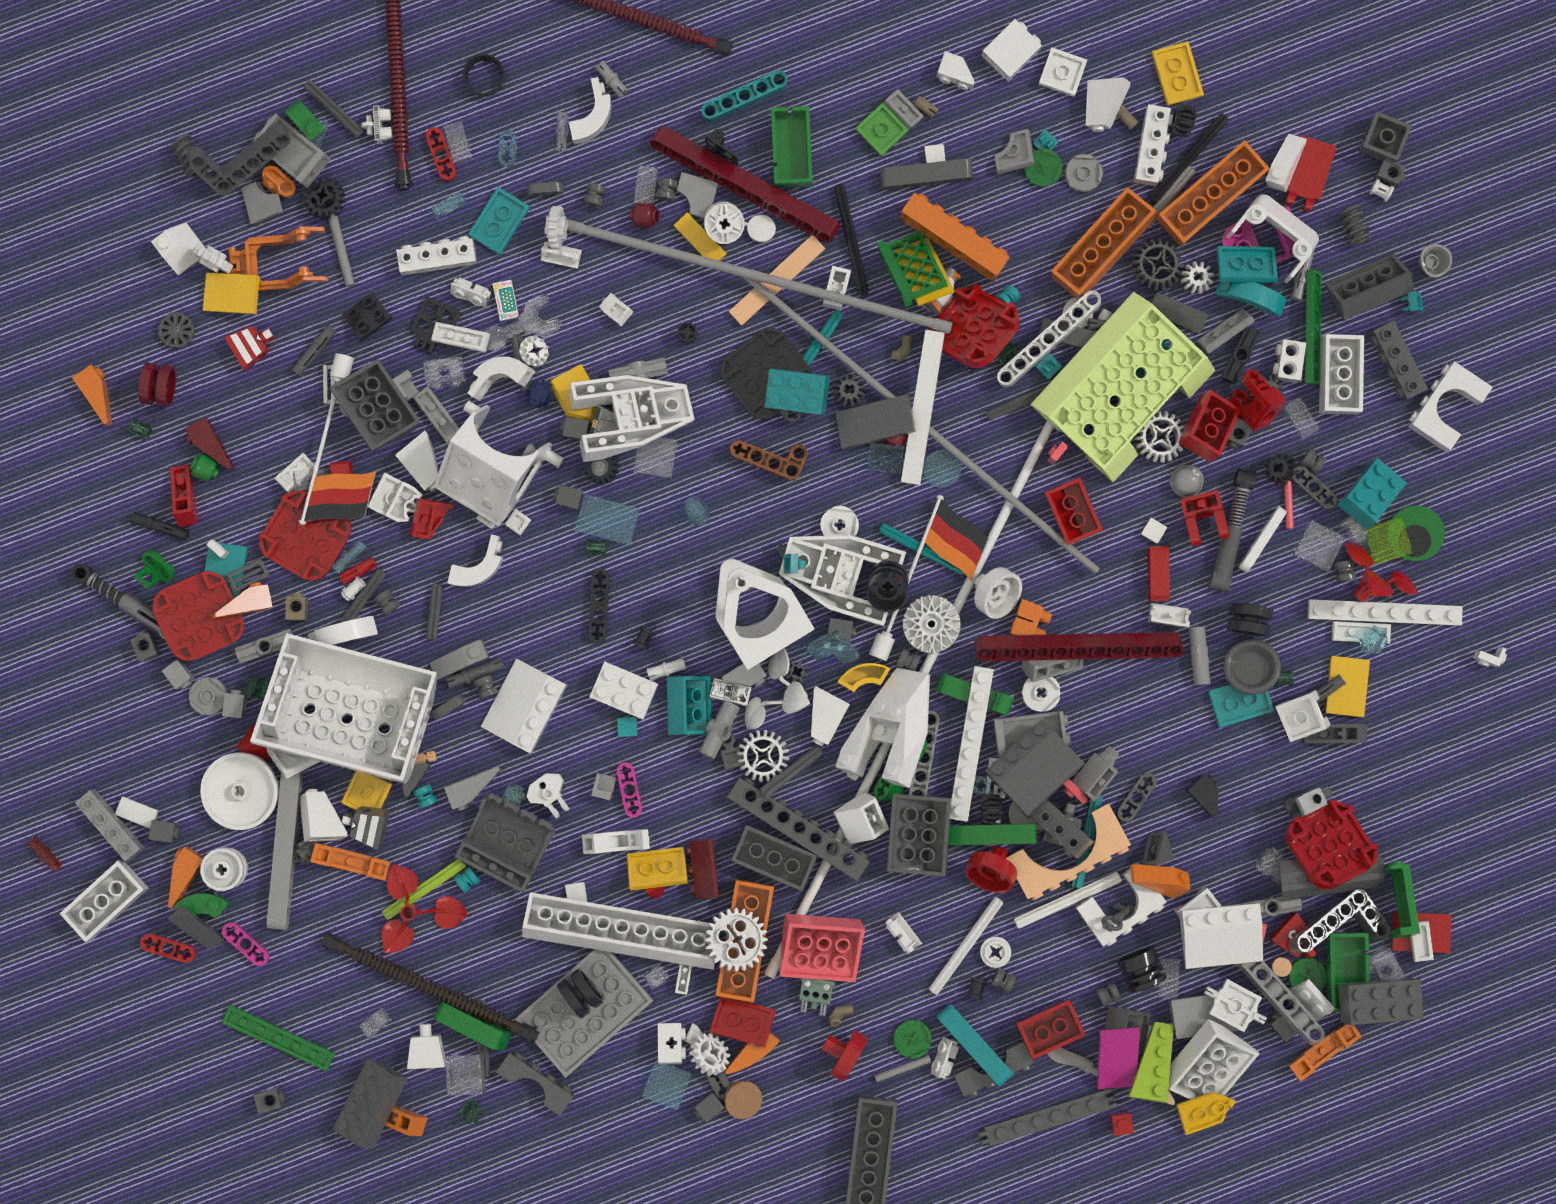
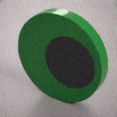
M1410 506L1400 510L1392 518L1388 527V540L1392 549L1400 557L1410 561H1423L1434 556L1442 547L1445 539L1443 521L1436 512L1424 506Z

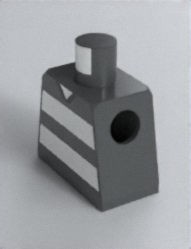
M361 806L354 815L345 813L342 824L351 826V838L378 850L384 843L391 810Z

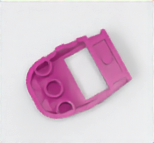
M1289 206L1285 207L1291 213ZM1246 219L1230 239L1226 236L1236 223L1231 225L1223 235L1222 246L1259 247L1252 229L1254 224H1251ZM1275 228L1284 250V254L1276 257V264L1293 256L1292 247L1295 242Z

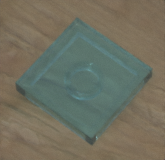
M656 1059L642 1097L678 1110L692 1073L670 1064L659 1065Z

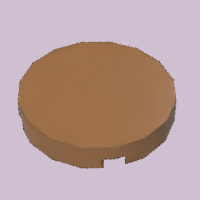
M748 1080L734 1082L724 1094V1106L728 1113L736 1119L752 1117L758 1112L762 1104L761 1091L756 1084Z

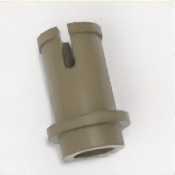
M919 96L914 106L930 116V118H933L935 114L929 109L936 113L939 108L928 102L925 96Z
M1123 105L1119 109L1116 118L1119 117L1130 130L1138 121L1127 110L1128 107Z

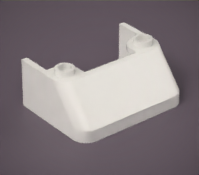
M1264 194L1259 195L1252 202L1226 236L1230 239L1245 219L1254 225L1266 220L1294 241L1292 253L1299 262L1285 278V283H1288L1295 276L1319 241L1318 234L1270 196Z

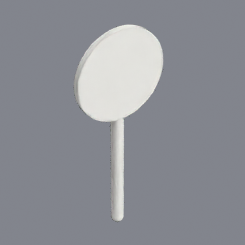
M757 215L751 218L748 223L744 222L749 236L757 242L769 241L775 234V223L766 215Z

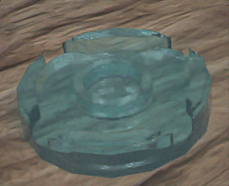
M937 450L925 459L923 474L932 486L947 488L959 479L961 473L960 461L949 451Z

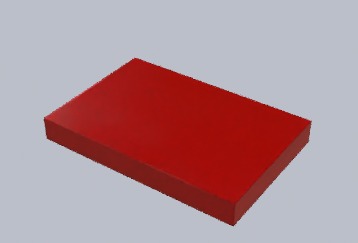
M1392 912V930L1400 928L1397 912ZM1417 913L1418 922L1429 921L1433 953H1450L1451 914ZM1410 937L1391 939V950L1412 952Z
M720 997L709 1032L765 1048L776 1010L742 1000Z

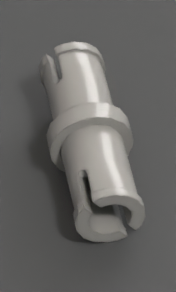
M605 61L600 62L601 66L597 65L595 69L605 79V84L607 86L610 85L619 98L624 96L622 92L626 94L628 89L618 79V74L614 73Z

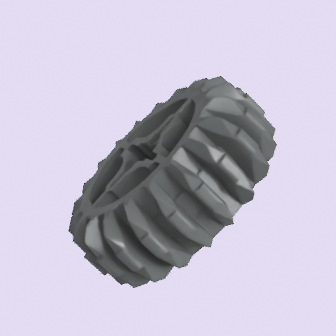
M1151 239L1149 242L1150 246L1144 242L1142 244L1143 248H1137L1138 253L1133 255L1137 260L1131 262L1133 266L1137 267L1133 268L1132 272L1139 273L1135 276V279L1142 278L1140 285H1143L1145 282L1148 283L1147 289L1153 285V289L1156 291L1158 285H1160L1161 290H1164L1165 284L1171 287V281L1176 283L1178 281L1176 276L1182 275V272L1178 269H1182L1184 265L1178 262H1181L1183 257H1177L1180 250L1174 252V244L1168 247L1169 241L1166 240L1162 245L1161 239H1158L1156 244ZM1150 251H1160L1157 257L1149 256L1148 258L1144 256ZM1165 254L1169 256L1172 262V267H1170V264L1166 263ZM1160 258L1159 262H1160V265H1162V266H1160V267L1155 271V269H1156L1155 265H1156V264L1153 265V263H1155L1156 261H1158V259ZM1143 262L1150 268V275L1145 272ZM1159 272L1171 273L1166 278L1155 279Z

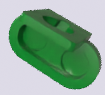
M148 550L142 555V561L146 567L134 575V578L146 589H149L160 580L166 583L173 580L175 569L172 565L165 562L158 552ZM142 575H152L151 582H147L142 578Z

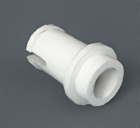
M357 576L352 583L342 589L341 594L346 600H353L355 595L366 584Z

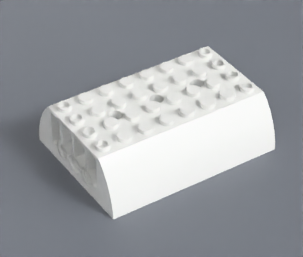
M286 633L250 742L266 748L405 784L411 777L432 710L437 672ZM309 705L316 708L312 714H307L304 711ZM345 715H350L353 717L351 723L345 724L342 722V718ZM382 725H388L390 730L384 734L379 731V728Z

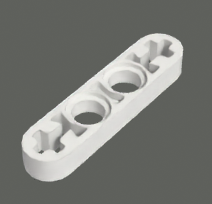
M1278 506L1274 510L1241 561L1239 569L1245 573L1251 569L1286 515L1287 511Z

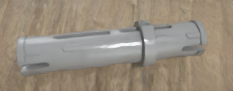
M1315 249L1293 279L1294 287L1290 296L1292 300H1303L1304 290L1307 285V270H1310Z

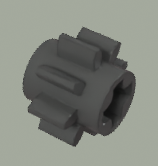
M801 660L796 665L791 661L790 674L786 678L792 677L793 682L799 679L803 683V675L809 676V674L805 673V669L808 666H801ZM794 667H796L797 669H802L800 677H798L797 675H792Z
M302 840L295 845L294 856L298 862L303 863L305 861L306 864L310 863L315 845L313 842H304Z

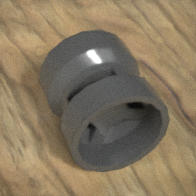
M659 178V190L656 192V198L663 201H674V189L677 187V181L669 178Z
M588 183V193L584 197V203L594 207H602V196L605 194L606 188L598 184Z
M1310 448L1301 459L1300 464L1304 467H1309L1311 472L1317 474L1324 465L1326 458L1322 455L1318 456Z
M1353 560L1334 563L1335 569L1338 571L1336 576L1337 582L1356 580V574L1353 572Z
M390 589L385 590L374 598L376 604L382 607L381 611L384 615L391 613L401 605L398 600L393 598V593Z
M903 648L896 666L900 668L906 666L908 670L915 671L921 655L916 653L910 655L909 650Z
M492 675L473 681L475 687L479 690L478 696L480 700L498 693L496 687L492 684Z
M998 968L991 985L1001 987L1003 991L1009 993L1017 976L1007 974L1003 969Z
M1114 982L1108 984L1106 988L1096 989L1097 996L1103 1007L1109 1006L1113 1001L1118 1002L1121 1000Z

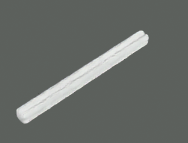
M1117 872L1018 916L1014 919V922L1018 929L1121 883L1120 875Z
M993 898L929 987L932 993L939 994L1003 905V901L999 898Z

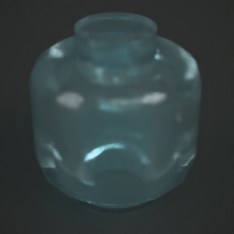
M690 497L684 502L685 505L682 513L691 525L701 526L709 520L710 509L702 498Z
M1375 625L1367 627L1359 639V643L1362 645L1361 650L1369 655L1372 652L1379 654L1388 641L1387 633Z

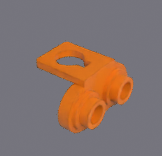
M275 166L264 168L262 179L265 187L273 194H278L283 198H289L294 195V182Z

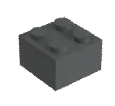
M1376 111L1369 121L1358 152L1380 161L1387 158L1397 162L1412 125Z

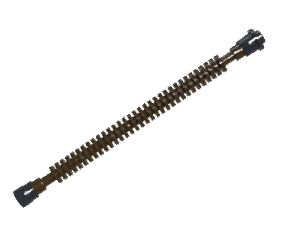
M327 932L323 937L322 947L333 952L338 951L342 954L345 952L353 956V961L361 962V965L370 967V969H374L376 972L379 971L381 974L384 972L383 975H388L389 978L393 976L392 979H397L402 984L406 983L407 986L411 984V988L415 987V990L420 988V992L423 993L424 991L426 995L429 993V996L432 997L433 995L435 999L438 997V1000H442L444 1003L447 1001V1004H451L452 1007L456 1005V1008H460L461 1011L465 1009V1013L470 1011L469 1014L473 1015L474 1013L476 1018L479 1015L478 1019L481 1020L483 1018V1021H487L489 1024L492 1022L493 1026L496 1023L498 1028L503 1025L511 1029V1032L517 1034V1037L526 1040L528 1044H531L532 1041L536 1042L540 1032L537 1031L538 1026L536 1025L533 1027L525 1022H513L506 1019L505 1013H502L500 1016L501 1011L496 1013L497 1010H492L490 1006L487 1009V1005L483 1006L481 1002L478 1005L479 1001L475 1000L474 1002L472 998L469 1000L470 997L466 996L465 998L464 994L460 996V993H456L455 990L451 992V988L447 989L446 986L442 988V984L438 985V982L433 984V980L430 979L429 981L427 977L424 979V976H420L418 973L415 975V972H411L409 969L406 971V968H402L401 965L397 967V964H393L392 961L388 963V959L384 960L379 955L375 956V953H371L368 950L366 952V949H362L360 946L357 949L348 946V943L342 941V938Z

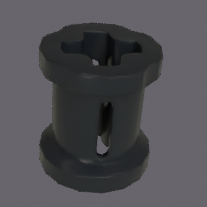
M641 626L637 639L633 640L632 643L648 650V644L656 633Z
M971 977L970 990L966 996L983 1000L982 994L987 981Z

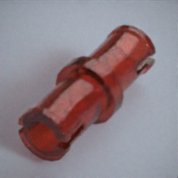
M37 836L27 843L39 856L38 859L42 860L53 873L63 865L51 853L52 850L47 848Z

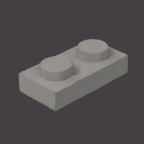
M898 89L884 101V104L909 130L924 117Z

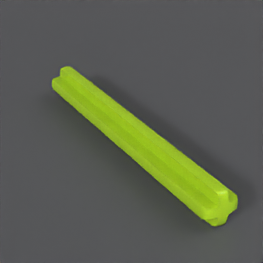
M457 859L420 884L414 893L409 894V904H413L466 867L465 862ZM404 896L402 899L395 901L382 911L387 920L400 913L401 908L405 906L406 897Z

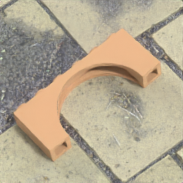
M1109 803L1091 812L1096 824L1095 844L1089 856L1077 866L1065 870H1053L1043 867L1033 861L1024 848L1006 857L1016 867L1018 872L1016 878L1027 899L1032 898L1036 900L1043 896V891L1047 889L1053 891L1060 887V882L1064 880L1070 882L1078 877L1077 873L1081 871L1087 873L1095 868L1094 864L1098 862L1104 864L1112 859L1111 855L1117 852L1121 855L1129 850L1128 846L1131 844Z

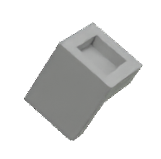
M409 370L392 379L406 401L419 393L411 381L412 375Z
M597 773L591 796L611 800L616 777Z

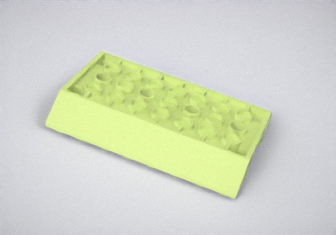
M1132 292L1030 405L1057 431H1062L1086 454L1085 457L1113 483L1139 455L1130 443L1133 437L1177 389L1181 390L1190 399L1214 373L1215 369L1208 357L1152 303ZM1164 339L1170 341L1171 345L1168 350H1164L1161 346ZM1139 367L1145 371V375L1141 379L1135 374L1136 369ZM1112 396H1117L1119 399V404L1116 407L1110 404ZM1086 424H1090L1093 427V432L1090 435L1084 433Z

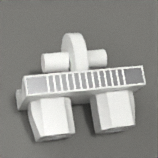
M373 106L374 122H372V116L368 115L366 116V122L361 123V128L367 129V135H373L374 129L375 141H377V144H383V140L393 139L392 128H382V122L392 121L391 110Z

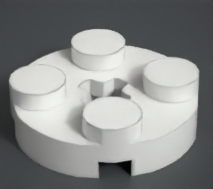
M835 506L823 515L820 527L823 536H856L859 529V521L851 509L845 506ZM838 520H842V524H845V528H841V531H838L837 527L834 526V523H838Z
M1053 677L1032 682L1028 678L1021 691L1023 701L1034 711H1049L1059 702L1060 686ZM1038 688H1045L1046 691L1044 693L1046 696L1044 698L1042 696L1037 697L1038 692L1036 690Z

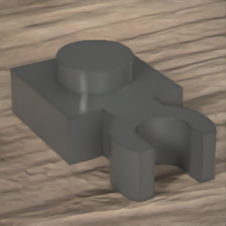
M733 735L730 736V743H725L724 741L722 743V746L726 748V750L721 751L726 771L744 765L743 762H738V759H742V755H737V752H741L739 746L733 747L735 744Z

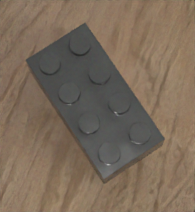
M746 824L731 861L803 891L817 855Z
M1409 977L1338 984L1341 1023L1359 1025L1424 1019L1421 979Z
M367 1059L332 1130L361 1148L374 1149L408 1078L381 1061Z

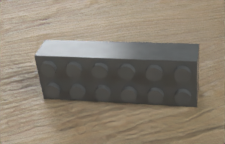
M858 1095L845 1204H885L898 1105L896 1099Z

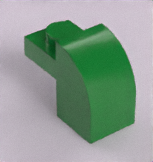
M299 99L284 110L285 114L310 142L324 130V127Z

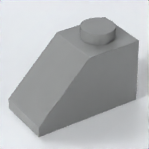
M759 663L749 670L742 664L722 678L724 681L758 687L765 682L764 678L767 675Z

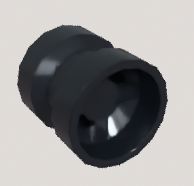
M684 322L679 326L678 337L680 341L685 344H691L696 340L697 330L692 323Z

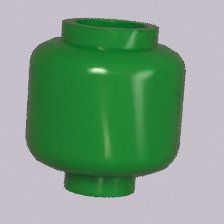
M206 454L196 455L189 468L192 470V476L204 482H208L211 478L215 479L220 470L217 468L218 462Z

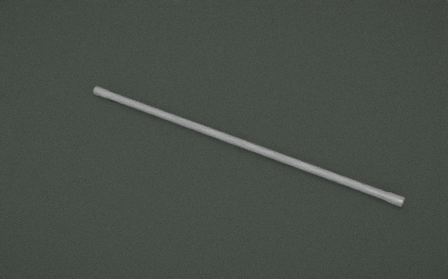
M567 219V231L589 235L882 314L950 334L953 323L911 313Z

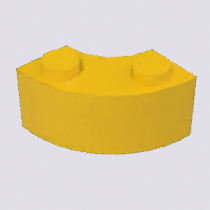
M876 663L861 664L844 673L837 683L852 692H855L859 686L866 683H874L880 686L890 668Z

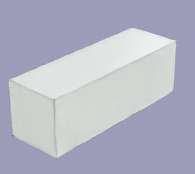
M680 964L675 993L687 995L692 966Z

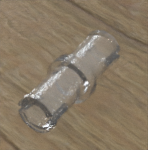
M557 112V129L554 132L556 134L555 151L560 152L561 144L562 152H567V138L570 135V130H568L569 113L564 112V114L563 112Z

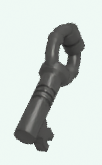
M1116 902L1113 908L1118 909L1120 912L1113 916H1103L1101 919L1102 928L1107 929L1109 932L1121 930L1123 927L1122 919L1134 910L1131 904L1124 906ZM1107 920H1111L1117 926L1107 922Z

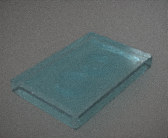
M585 494L575 531L630 546L640 509Z

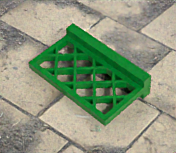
M921 231L885 244L884 240L877 243L880 257L905 307L913 305L912 300L947 287V282ZM919 238L918 246L910 244L911 241ZM895 247H902L900 253L892 251V249ZM907 249L915 250L912 256L904 254ZM919 252L927 253L924 259L917 257ZM901 259L909 260L906 266L899 264ZM913 262L921 263L919 269L911 267ZM925 265L933 266L931 272L923 270ZM908 272L916 273L913 279L905 277ZM920 275L928 276L925 282L917 280ZM932 278L940 279L941 281L936 284L930 283ZM914 285L922 286L921 290L913 292L912 288Z

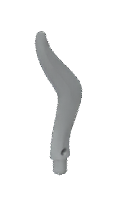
M1062 1047L1047 1053L1057 1063L1078 1067L1084 1072H1090L1097 1077L1098 1068L1093 1066L1094 1063L1081 1055L1070 1052Z

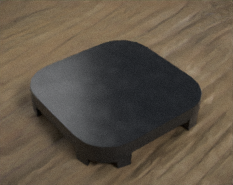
M763 328L759 330L753 337L723 359L721 366V375L726 384L748 413L760 420L770 419L782 410L765 407L769 369L776 368L812 373L809 365L780 329Z

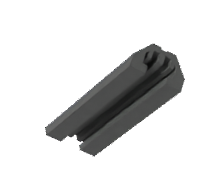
M1378 853L1376 864L1367 872L1329 890L1320 889L1308 879L1296 858L1279 860L1282 900L1377 888L1385 879L1384 860Z

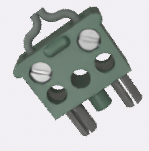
M801 978L802 986L799 1000L802 1001L800 1012H803L805 1000L804 1013L807 1012L808 1001H811V1009H817L818 1003H821L820 1016L822 1015L823 1004H825L823 1016H825L827 1004L830 1005L835 981ZM808 990L809 994H804L803 991ZM813 992H818L819 995L814 996ZM827 993L828 997L825 998L822 995Z

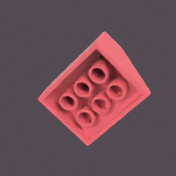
M785 914L782 931L780 977L856 982L865 932L861 919Z

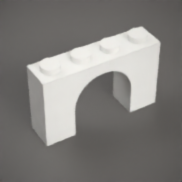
M1455 361L1443 367L1440 372L1442 374L1439 381L1436 379L1430 387L1431 393L1429 396L1425 395L1419 403L1421 408L1418 412L1414 411L1409 418L1411 422L1408 425L1413 431L1445 452L1452 449L1461 434L1445 424L1438 416L1437 402L1444 392L1453 391L1479 405L1483 403L1493 388Z
M1130 868L1123 872L1122 875L1135 893L1136 905L1133 912L1128 917L1122 919L1123 927L1121 930L1109 932L1107 929L1102 928L1101 919L1106 915L1093 897L1090 896L1075 906L1102 946L1107 945L1108 947L1117 941L1116 937L1120 934L1123 936L1133 930V925L1136 923L1142 924L1148 919L1147 916L1150 913L1161 911L1164 908L1163 904L1166 903L1160 893L1133 884ZM1107 920V922L1117 926L1111 920Z

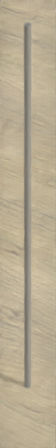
M744 278V280L886 399L896 397L759 281ZM930 426L929 435L1090 571L1094 574L1097 573L1100 569L1072 544L1067 546L1065 539Z

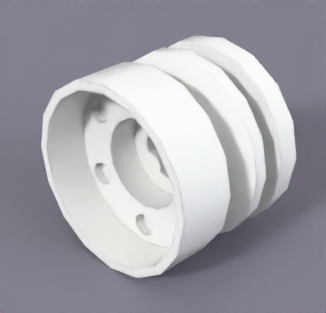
M719 201L707 209L704 215V227L707 235L713 241L720 244H729L736 241L742 235L744 218L736 205L728 201ZM726 218L730 224L722 228L719 222Z

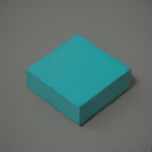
M637 717L617 718L618 737L638 736Z

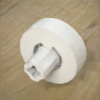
M1004 567L995 568L987 574H981L974 582L976 588L974 602L976 607L993 619L1007 615L1015 607L1021 596V579Z

